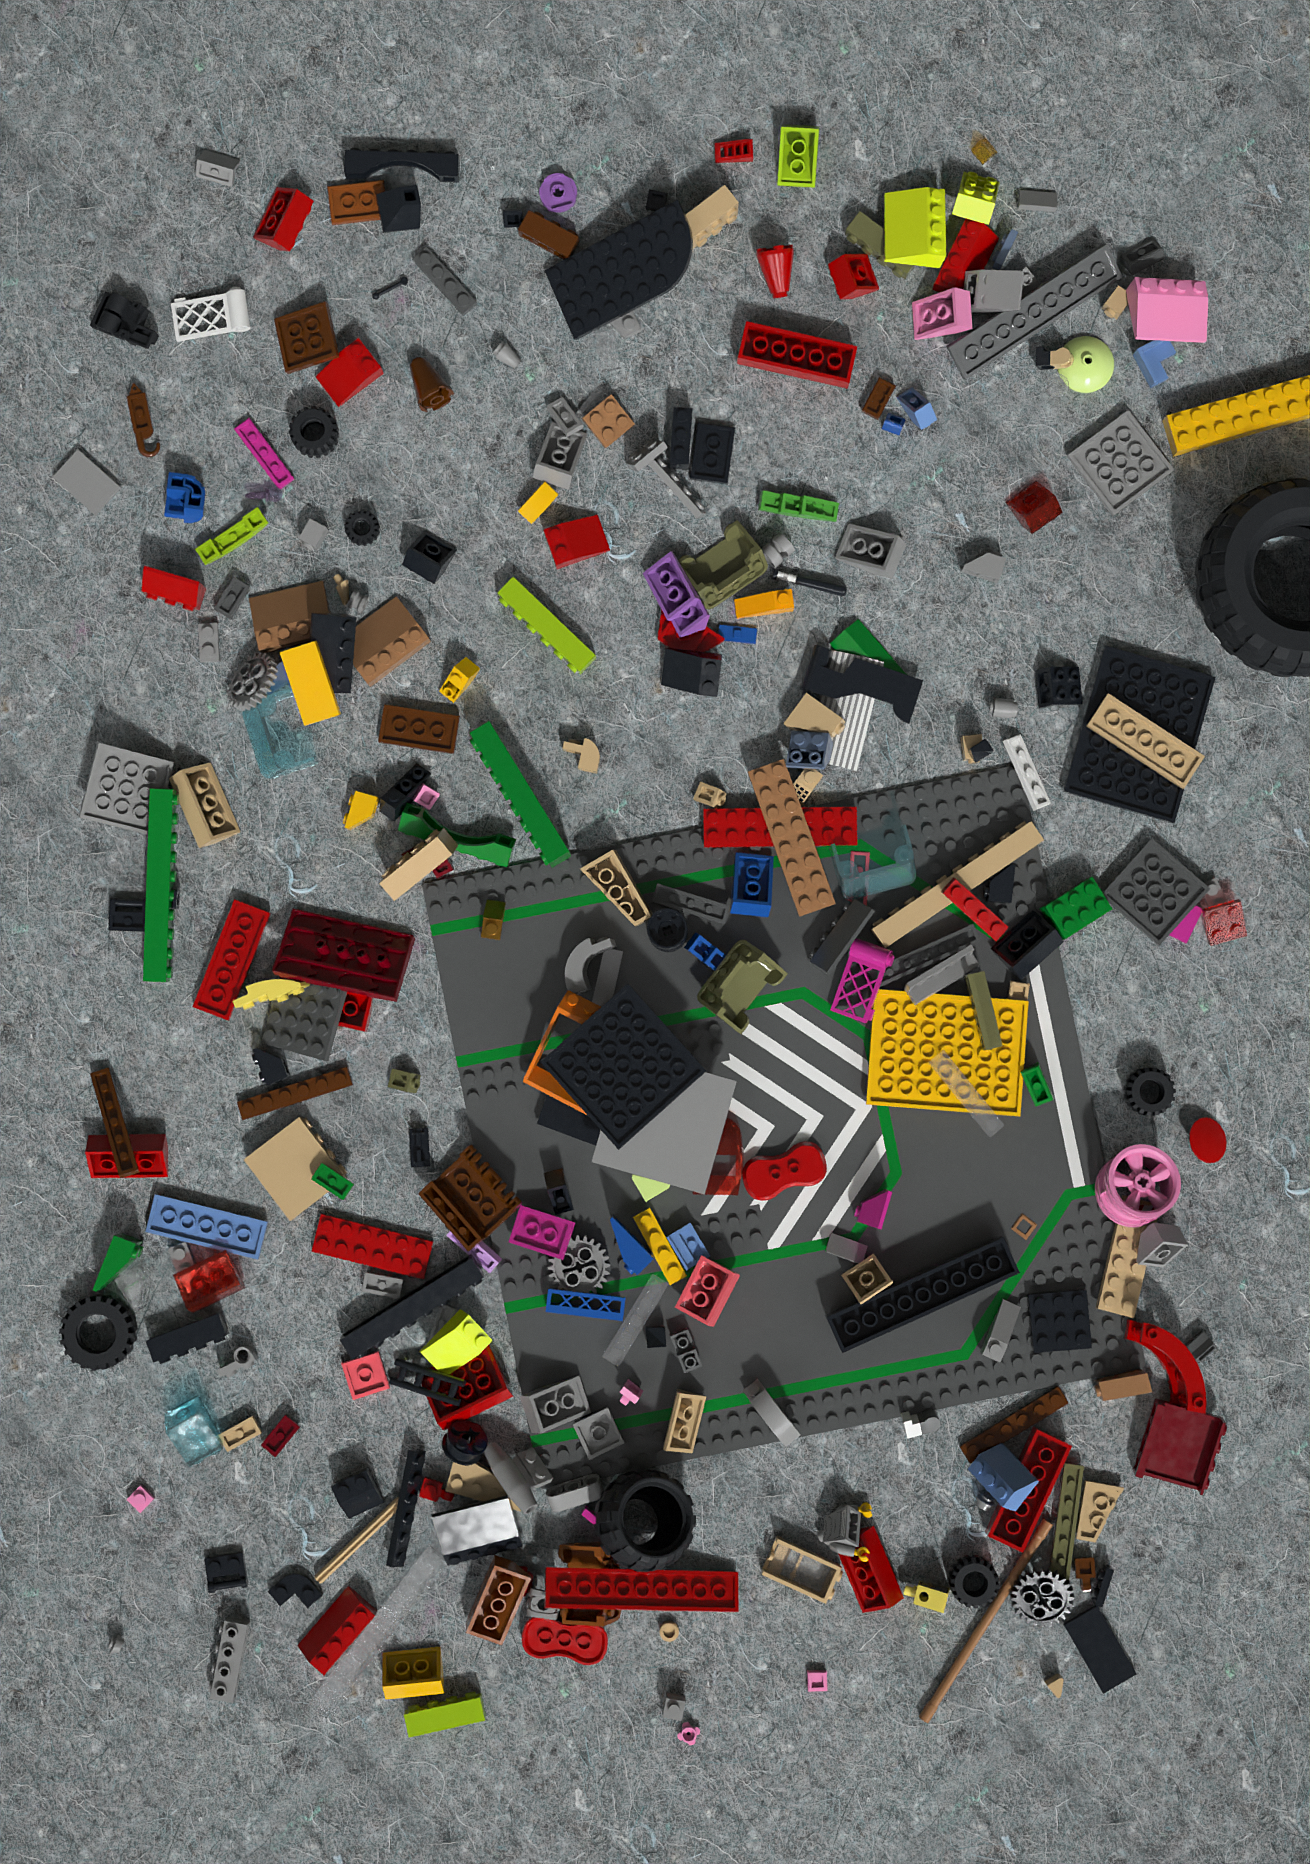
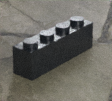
M222 1312L150 1338L146 1340V1344L153 1363L159 1361L162 1364L170 1361V1356L177 1354L178 1357L188 1354V1350L194 1347L197 1351L207 1347L206 1343L210 1341L218 1343L226 1340L225 1336L229 1334Z

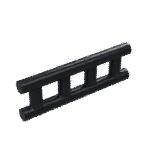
M399 1358L395 1359L394 1365L400 1368L397 1378L391 1377L389 1384L455 1406L460 1405L461 1399L455 1396L458 1386H465V1379ZM407 1369L417 1372L414 1384L404 1381ZM424 1375L434 1378L431 1389L421 1386ZM441 1380L451 1383L448 1395L438 1392Z

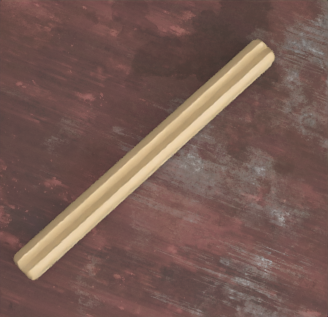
M396 1497L315 1575L317 1582L323 1583L396 1513L399 1497Z

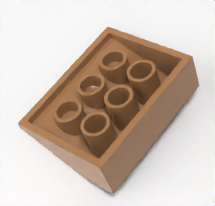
M323 581L249 598L258 649L262 653L309 643L311 613H331Z
M397 596L356 626L353 666L369 687H372L431 642Z

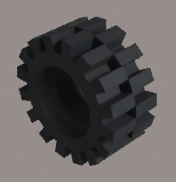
M355 510V513H350L349 518L345 520V533L351 542L356 543L358 546H367L368 543L372 544V541H376L377 535L380 533L378 520L368 510ZM359 521H365L369 524V531L364 535H360L355 531V525Z

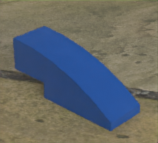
M696 932L684 946L687 951L713 971L716 970L726 957L723 952Z

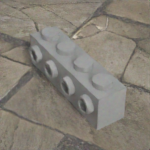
M227 1617L224 1622H221L219 1634H222L221 1642H217L215 1650L218 1658L212 1666V1673L215 1674L213 1681L210 1680L208 1692L211 1693L210 1699L229 1703L235 1701L250 1621Z

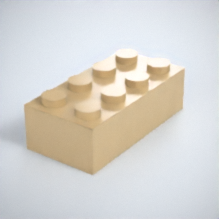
M725 185L686 214L692 230L693 249L704 245L708 237L717 235L726 223L731 224L737 219L739 202Z
M444 828L440 831L436 829L428 836L425 843L421 841L410 852L411 854L406 853L399 859L400 861L396 863V866L393 864L386 869L382 875L383 879L379 884L395 901L449 858L458 847V844Z

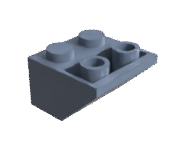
M792 731L786 767L825 769L831 760L833 748L830 734Z

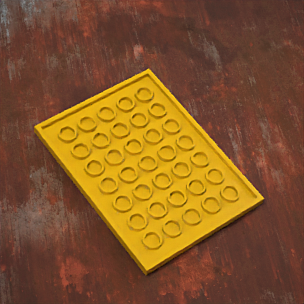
M879 989L873 1004L875 1012L871 1025L866 1105L1021 1116L1023 1088L1021 1071L1024 1070L1029 1001L991 998L1002 1046L983 1051L970 996L933 994L914 1005L905 991Z

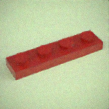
M954 877L941 891L993 940L997 941L1009 928Z

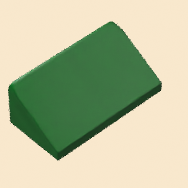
M1039 1062L1021 1071L1035 1107L1054 1100Z

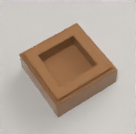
M1022 1213L1011 1229L1027 1240L1037 1224ZM1022 1219L1032 1225L1026 1234L1016 1228Z

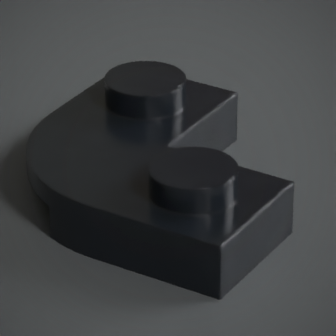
M288 1574L268 1590V1593L279 1606L296 1594L308 1609L323 1596V1593L308 1576L301 1574Z

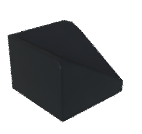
M984 739L971 747L968 753L973 761L977 763L994 750L987 739Z
M665 1326L646 1327L647 1348L666 1347Z

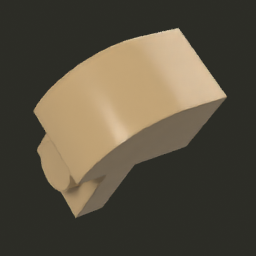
M584 738L583 745H580V741L569 739V742L564 741L563 751L581 755L578 770L597 774L600 763V754L597 746L587 738Z

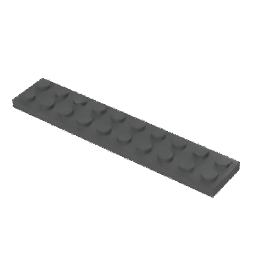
M1103 243L1022 296L1020 310L998 312L947 345L946 347L964 380L968 379L1122 278L1123 276L1108 245Z

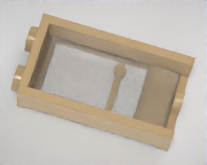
M776 1536L761 1573L763 1576L826 1604L828 1599H832L835 1592L833 1587L836 1581H840L843 1571H841L842 1567L839 1563H835Z

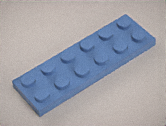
M155 1194L145 1232L258 1260L268 1221Z

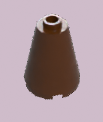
M414 358L409 367L417 403L421 411L428 412L427 409L430 408L435 411L444 407L452 400L450 396H454L453 389L426 358Z

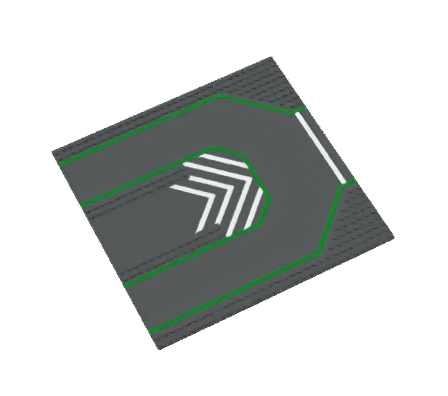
M1014 766L809 806L857 807V846H815L836 904L800 917L774 847L704 848V828L571 854V857L551 868L550 864L546 866L543 860L423 884L422 888L472 1143L477 1149L475 1155L477 1153L482 1155L477 1163L481 1166L483 1163L488 1162L490 1166L487 1170L492 1167L503 1179L500 1184L503 1182L507 1184L503 1190L505 1195L513 1191L515 1195L512 1199L518 1196L523 1202L522 1206L575 1222L571 1235L573 1240H576L577 1235L580 1236V1240H583L585 1235H587V1241L590 1242L594 1238V1245L601 1243L599 1249H606L603 1256H609L605 1263H609L611 1266L605 1268L610 1274L604 1275L607 1282H600L603 1286L602 1289L597 1286L595 1287L597 1290L596 1294L626 1297L623 1321L546 1312L548 1288L558 1289L560 1285L559 1283L552 1284L556 1278L549 1277L553 1270H549L548 1267L553 1265V1263L549 1262L548 1259L555 1257L509 1243L519 1208L491 1234L493 1250L502 1258L497 1265L522 1395L559 1381L580 1376L591 1410L589 1414L541 1434L531 1433L528 1423L532 1447L553 1477L550 1483L541 1486L542 1489L590 1474H597L601 1478L779 1442L780 1440L743 1392L746 1387L759 1379L773 1400L801 1434L799 1437L902 1417L901 1413L907 1411L912 1415L922 1413L927 1409L937 1410L1145 1367L1146 1362L1142 1345L1124 1339L1127 1320L1137 1322L1136 1314L1134 1318L1096 1308L1115 1222L1102 1212L1095 1196L1096 1177L1104 1166L1059 947L1022 980L1014 975L990 949L1032 910L1046 921L1039 910L1040 907L1049 902L1038 845L970 890L977 899L1009 927L997 941L993 940L954 903H951L886 947V949L892 950L894 959H897L974 924L981 942L972 945L974 948L972 954L980 965L968 974L984 971L990 996L997 999L1008 998L1010 981L1030 984L1027 1000L1029 1002L1024 1069L1039 1062L1054 1100L1035 1107L1023 1079L1021 1116L866 1105L872 1021L868 1020L867 1023H863L830 1010L849 958L850 947L828 976L809 963L811 958L808 956L815 947L818 949L821 946L822 942H820L822 936L825 932H831L833 929L831 926L832 922L837 916L841 918L844 913L842 908L848 901L851 851L870 852L867 906L875 911L856 938L882 947L871 931L874 928L873 923L881 918L884 921L890 917L888 913L897 907L900 910L906 906L904 902L913 896L915 899L919 898L922 895L920 892L930 885L933 888L938 885L936 882L944 875L948 878L954 874L952 870L960 864L963 867L969 864V858L975 854L980 856L985 853L984 848L991 843H994V845L1000 843V837L1007 832L1010 834L1016 832L1015 827L1025 821L1028 824L1032 821L1033 823L1029 801ZM616 850L651 912L655 913L660 909L669 908L651 902L657 883L731 906L735 853L774 856L772 904L769 917L731 914L729 910L725 925L678 911L683 915L687 923V940L675 952H663L655 948L649 940L647 934L648 920L639 926H634L580 869L609 851ZM854 855L852 901L856 899L863 903L866 856ZM1014 864L1015 874L1012 903L986 902L987 897H984L985 885L988 886L989 881L1009 865ZM857 867L863 868L862 874L856 873ZM856 886H861V893H856L854 891V888ZM487 900L506 902L500 940L481 938L483 914ZM671 928L663 930L665 935H672ZM695 932L725 955L729 953L738 941L746 940L764 952L788 973L783 981L776 986L766 983L744 1013L749 1017L750 1021L742 1034L731 1028L697 1000L698 992L714 971L684 948ZM603 937L614 939L617 947L613 949L623 951L614 995L625 985L629 984L702 1065L706 1073L737 1081L705 1195L670 1185L667 1190L646 1202L632 1180L633 1174L592 1162L596 1148L595 1145L537 1124L547 1094L524 1083L523 1079L558 1005L568 991L565 983L567 960L575 947L588 938L594 939L595 943ZM603 953L596 955L590 961L587 968V976L592 990L579 994V996L591 1002ZM954 954L881 986L879 989L905 991L904 989L908 982ZM852 963L850 969L853 975L862 971L859 963ZM864 974L855 978L858 987L868 983ZM965 975L935 994L969 996ZM852 980L847 981L844 985L846 993L856 989ZM870 986L860 990L864 1000L871 997L872 991ZM858 992L848 996L852 1006L861 1002ZM846 998L839 1000L837 1009L845 1010L849 1008ZM863 1004L854 1008L856 1015L863 1018L866 1012ZM561 1014L537 1066L548 1071L541 1061L582 1024ZM803 1141L813 1142L820 1147L826 1159L827 1172L824 1179L818 1184L789 1187L774 1198L766 1201L756 1200L748 1194L743 1183L742 1170L745 1163L751 1158L780 1155L795 1144ZM562 1168L574 1210L555 1215L547 1191L544 1173ZM884 1189L892 1191L882 1229L856 1221L857 1217L854 1216L857 1205L860 1206L862 1201ZM650 1208L666 1237L686 1224L691 1223L710 1254L708 1259L740 1274L714 1327L708 1326L675 1308L696 1265L686 1271L678 1258L687 1276L672 1285H669L655 1257L638 1275L635 1273L630 1274L624 1268L625 1262L623 1261L610 1222L612 1215L651 1253L652 1251L633 1216ZM1022 1213L1037 1224L1027 1240L1011 1229ZM1022 1219L1016 1228L1026 1234L1032 1225ZM831 1233L867 1245L864 1260L874 1254L893 1281L891 1285L999 1236L1004 1237L1020 1272L1015 1276L844 1353L841 1352L825 1317L826 1314L857 1301V1298L841 1275L858 1263L825 1252ZM583 1249L580 1252V1256L583 1259H589L591 1253L588 1249ZM565 1255L562 1260L563 1264H572V1257ZM592 1260L584 1264H580L577 1261L576 1266L564 1269L563 1273L574 1269H579L580 1272L584 1266L595 1264L596 1261ZM588 1268L586 1275L589 1278H594L597 1275V1271L594 1268ZM576 1274L568 1275L567 1278L571 1284L578 1282ZM1086 1289L1092 1348L1033 1353L1028 1294ZM552 1293L551 1302L562 1303L564 1301L560 1294ZM574 1296L568 1300L574 1305L584 1303L579 1296ZM593 1298L588 1302L591 1307L600 1308L603 1305L597 1298ZM1002 1299L1021 1308L1009 1344L1001 1362L982 1355L980 1350ZM613 1300L607 1306L610 1309L620 1310L621 1301ZM665 1326L666 1347L647 1348L646 1327ZM688 1327L702 1367L684 1373L669 1334ZM629 1379L641 1388L643 1393L635 1404L629 1401L625 1406L620 1402L623 1396L620 1390ZM677 1389L706 1396L693 1453L663 1450ZM608 1407L624 1440V1444L589 1460L573 1427V1423Z

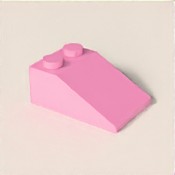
M952 288L912 302L915 340L957 334L972 329L970 291Z

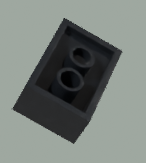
M665 647L661 685L697 695L717 697L722 654Z

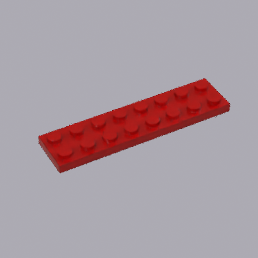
M802 807L815 846H857V807ZM760 808L703 809L704 848L774 847Z

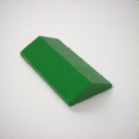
M859 619L830 643L835 651L884 662L883 667L906 674Z

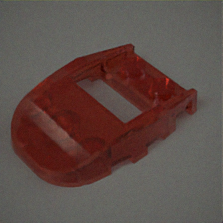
M726 1118L716 1155H736L735 1176L710 1175L705 1195H739L744 1164L742 1132L735 1121ZM692 1191V1194H693V1195H696V1194L704 1195V1194H701V1193Z

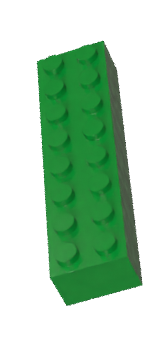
M490 721L470 732L472 738L469 741L476 752L480 751L482 753L479 757L486 769L489 767L492 769L489 772L496 785L501 784L502 787L499 790L506 801L510 799L512 802L509 806L515 816L520 815L521 820L519 822L526 833H531L529 839L535 849L540 848L542 851L539 855L545 865L550 864L551 868L571 857L568 848Z

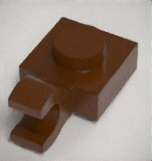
M1094 1557L1074 1558L1075 1578H1081V1591L1091 1592L1090 1578H1096Z

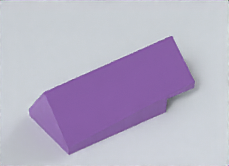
M670 551L647 569L643 575L666 619L672 622L679 637H684L704 630L710 615L674 553Z

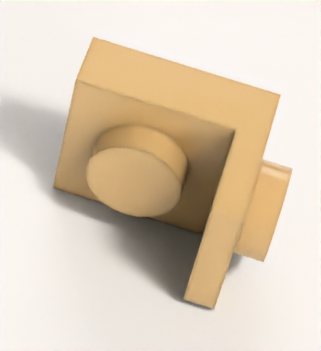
M700 782L693 800L711 806L714 809H721V806L726 801V793L719 788Z

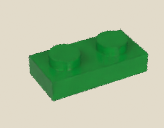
M324 1163L320 1164L311 1180L342 1200L346 1198L354 1186L353 1182Z

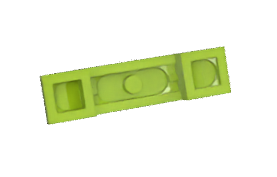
M259 507L243 516L241 521L213 540L209 539L195 549L205 565L232 552L269 524Z

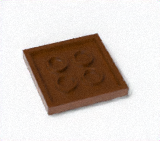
M324 301L274 319L284 369L287 374L339 357L327 302Z

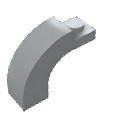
M603 937L595 943L594 939L588 938L575 947L565 967L567 990L577 995L592 990L587 976L588 965L596 955L617 947L614 939Z
M759 1379L743 1390L753 1407L785 1447L801 1435Z

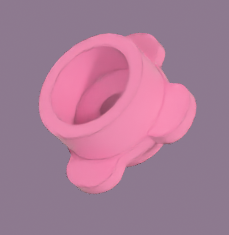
M684 1722L682 1724L683 1728L677 1737L680 1741L683 1740L689 1745H694L697 1735L700 1734V1729L691 1726L689 1722Z

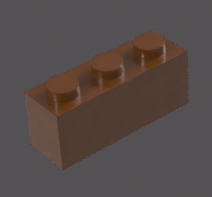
M529 210L518 229L520 237L563 260L571 257L579 244L577 233L570 229L565 230L561 228V225L554 220H546L537 211L533 213Z

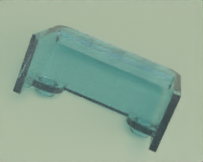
M292 688L269 694L267 698H262L261 704L257 702L256 708L251 706L249 711L245 709L242 713L260 773L267 779H274L319 764L318 760L314 757L295 762L293 755L289 751L275 752L264 717L276 711V702L294 696Z
M902 825L899 828L903 845L894 852L895 864L859 873L857 865L853 861H839L835 843L829 846L841 894L845 899L854 900L908 886L915 881L914 853L906 825Z

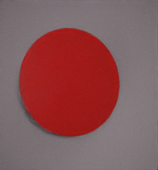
M1207 1117L1200 1118L1193 1123L1189 1133V1142L1193 1153L1199 1160L1205 1163L1218 1162L1224 1156L1227 1146L1224 1130L1217 1121Z

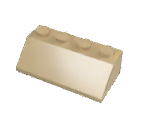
M211 762L180 770L169 778L173 789L176 790V794H179V803L199 848L215 844L240 833V829Z

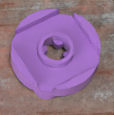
M562 173L551 174L544 179L540 186V200L549 212H565L576 203V184L571 178L564 176ZM555 189L564 192L561 194V197L553 195L556 192Z

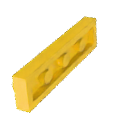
M648 1208L633 1216L669 1285L686 1277L687 1275L652 1210Z

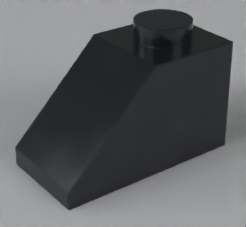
M1014 864L1009 865L989 881L988 886L985 885L984 897H987L986 902L1012 903L1015 874Z
M560 1168L544 1173L547 1191L555 1215L574 1210L563 1169Z

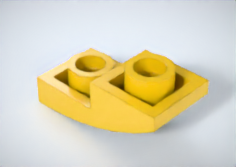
M544 481L518 509V512L532 524L559 494Z

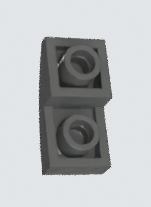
M688 1327L670 1333V1338L684 1373L702 1367Z

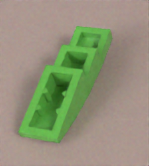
M763 490L760 492L758 510L792 517L836 522L839 503L805 495L778 494Z

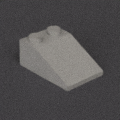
M551 422L535 465L533 478L569 490L587 433L577 431L566 437L558 424Z
M848 524L835 559L869 573L893 579L906 544L898 535Z
M580 1376L559 1381L520 1396L531 1433L541 1434L591 1413Z

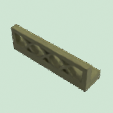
M981 971L965 975L982 1049L985 1051L1001 1047L1002 1042L985 972Z

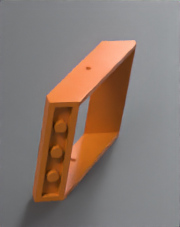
M568 990L552 1017L524 1076L523 1082L587 1115L550 1072L537 1066L561 1014L583 1024L601 1008V1006Z

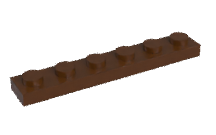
M108 1067L92 1072L90 1076L119 1177L124 1178L139 1173L110 1069Z
M348 1067L238 1101L237 1105L242 1120H246L352 1086L353 1082Z
M1056 1386L959 1447L968 1462L972 1463L980 1453L1005 1443L1068 1404V1401L1059 1386Z

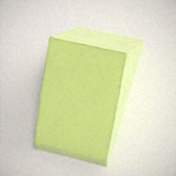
M635 1174L632 1175V1180L646 1202L670 1187V1184Z

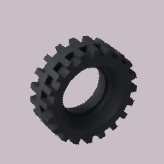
M97 1294L76 1302L75 1305L66 1311V1316L61 1320L63 1323L62 1328L59 1329V1334L62 1336L60 1345H64L65 1355H69L72 1358V1363L81 1365L80 1368H90L91 1371L105 1370L123 1361L133 1350V1344L137 1340L136 1330H138V1326L134 1322L135 1315H132L129 1311L130 1307L121 1303L122 1300L119 1298H112L111 1295ZM95 1314L109 1318L115 1328L114 1341L107 1349L101 1351L86 1347L80 1335L84 1320Z

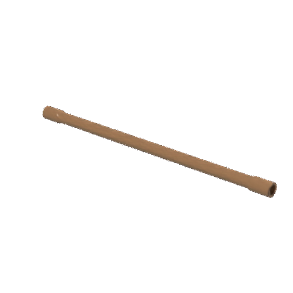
M1043 1518L1033 1538L998 1591L997 1596L993 1599L934 1695L920 1713L919 1718L924 1722H930L938 1709V1705L1010 1593L1011 1587L1015 1585L1014 1581L1018 1580L1019 1575L1022 1574L1035 1551L1049 1533L1053 1524Z

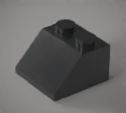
M424 531L408 548L402 565L425 580L435 584L445 572L457 549Z
M369 1467L338 1480L331 1485L339 1506L349 1519L384 1503V1499Z

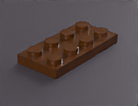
M384 704L378 742L454 754L460 716Z

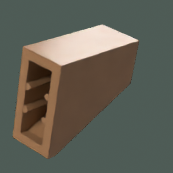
M1142 1369L1097 1379L1094 1386L1096 1396L1100 1397L1103 1401L1152 1392L1148 1374Z

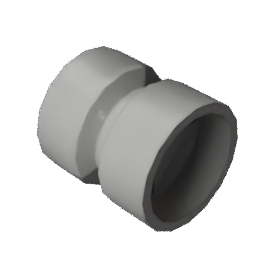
M781 532L771 539L772 543H766L761 547L766 561L773 568H776L783 562V557L788 558L795 552L791 542Z

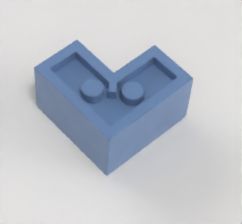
M1153 340L1138 348L1133 354L1150 388L1168 379L1160 362L1176 354L1170 341Z

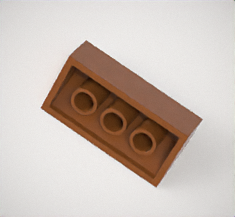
M494 1555L466 1620V1633L503 1645L531 1580V1576L515 1562Z

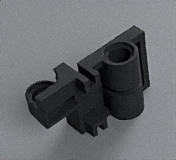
M105 291L90 323L92 328L121 340H126L131 345H138L149 349L150 344L155 345L159 337L154 330L144 327L150 313L146 307L140 303L137 304L135 301H129L118 293Z

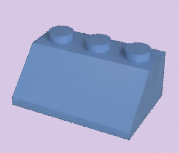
M1003 1443L980 1453L968 1468L1002 1507L1013 1511L1018 1509L1039 1482Z

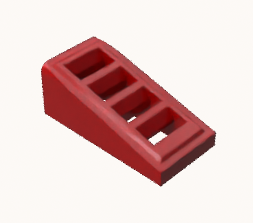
M753 139L714 144L715 163L753 162ZM720 148H724V157H721ZM728 148H732V156H728ZM736 148H739L740 155H736ZM743 148H747V154H744Z

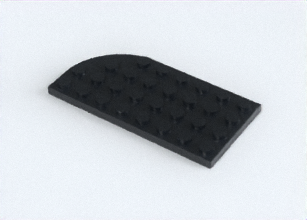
M676 200L544 270L574 340L584 337L672 290L682 279L690 263L693 250L692 230L680 201Z

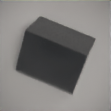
M522 209L503 210L504 228L520 227L523 221Z

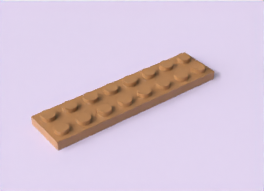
M782 759L748 771L747 773L799 917L836 904L785 760Z

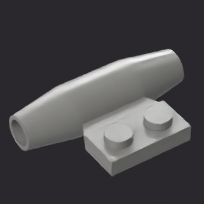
M497 1442L489 1444L484 1453L493 1474L508 1497L524 1514L531 1513L538 1506L531 1488L536 1489L552 1481L553 1477L533 1447L517 1453L514 1459H512Z

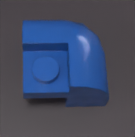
M169 472L164 516L184 519V523L200 521L204 513L205 487L195 479V476Z

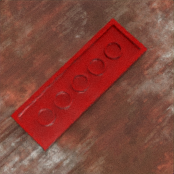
M234 899L194 1001V1008L230 1021L235 1008L233 1001L238 999L271 913Z
M321 1214L311 1252L424 1279L434 1241Z

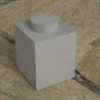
M309 518L299 536V540L304 548L310 551L312 549L318 551L329 531L325 526Z
M666 1692L663 1718L682 1721L685 1696Z

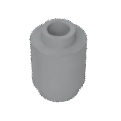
M994 698V701H990L989 712L992 713V717L1011 718L1017 715L1018 702H1014L1013 699Z

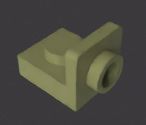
M392 1068L388 1087L404 1092L417 1093L421 1075Z

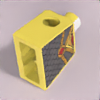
M919 1581L918 1586L906 1583L904 1595L914 1597L913 1604L944 1613L950 1588ZM921 1592H926L928 1597L922 1596Z

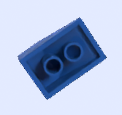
M735 853L731 914L769 917L772 904L774 856Z
M612 1215L610 1222L623 1261L625 1262L624 1268L630 1274L635 1273L638 1275L654 1259V1255Z

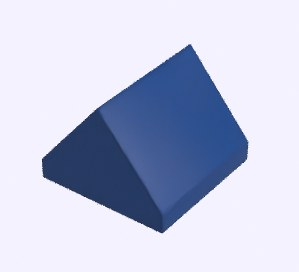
M888 413L882 429L900 435L905 419Z

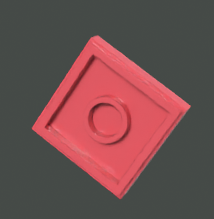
M379 1351L366 1354L359 1359L354 1358L353 1360L341 1363L353 1400L390 1388Z

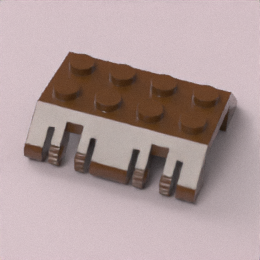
M472 1144L460 1153V1157L437 1179L432 1180L418 1193L468 1252L491 1235L523 1203L518 1196L512 1199L515 1195L513 1191L505 1195L503 1190L507 1184L505 1182L500 1184L503 1179L492 1167L487 1170L490 1166L488 1162L483 1163L481 1166L477 1163L482 1155L477 1153L474 1156L477 1149Z

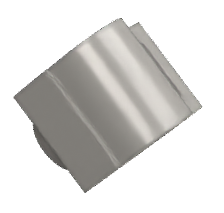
M249 1345L240 1346L234 1352L235 1361L217 1370L219 1376L226 1375L228 1378L236 1374V1369L242 1366L244 1369L255 1365L254 1361L258 1359L256 1352ZM240 1350L248 1352V1359L244 1360L239 1356Z

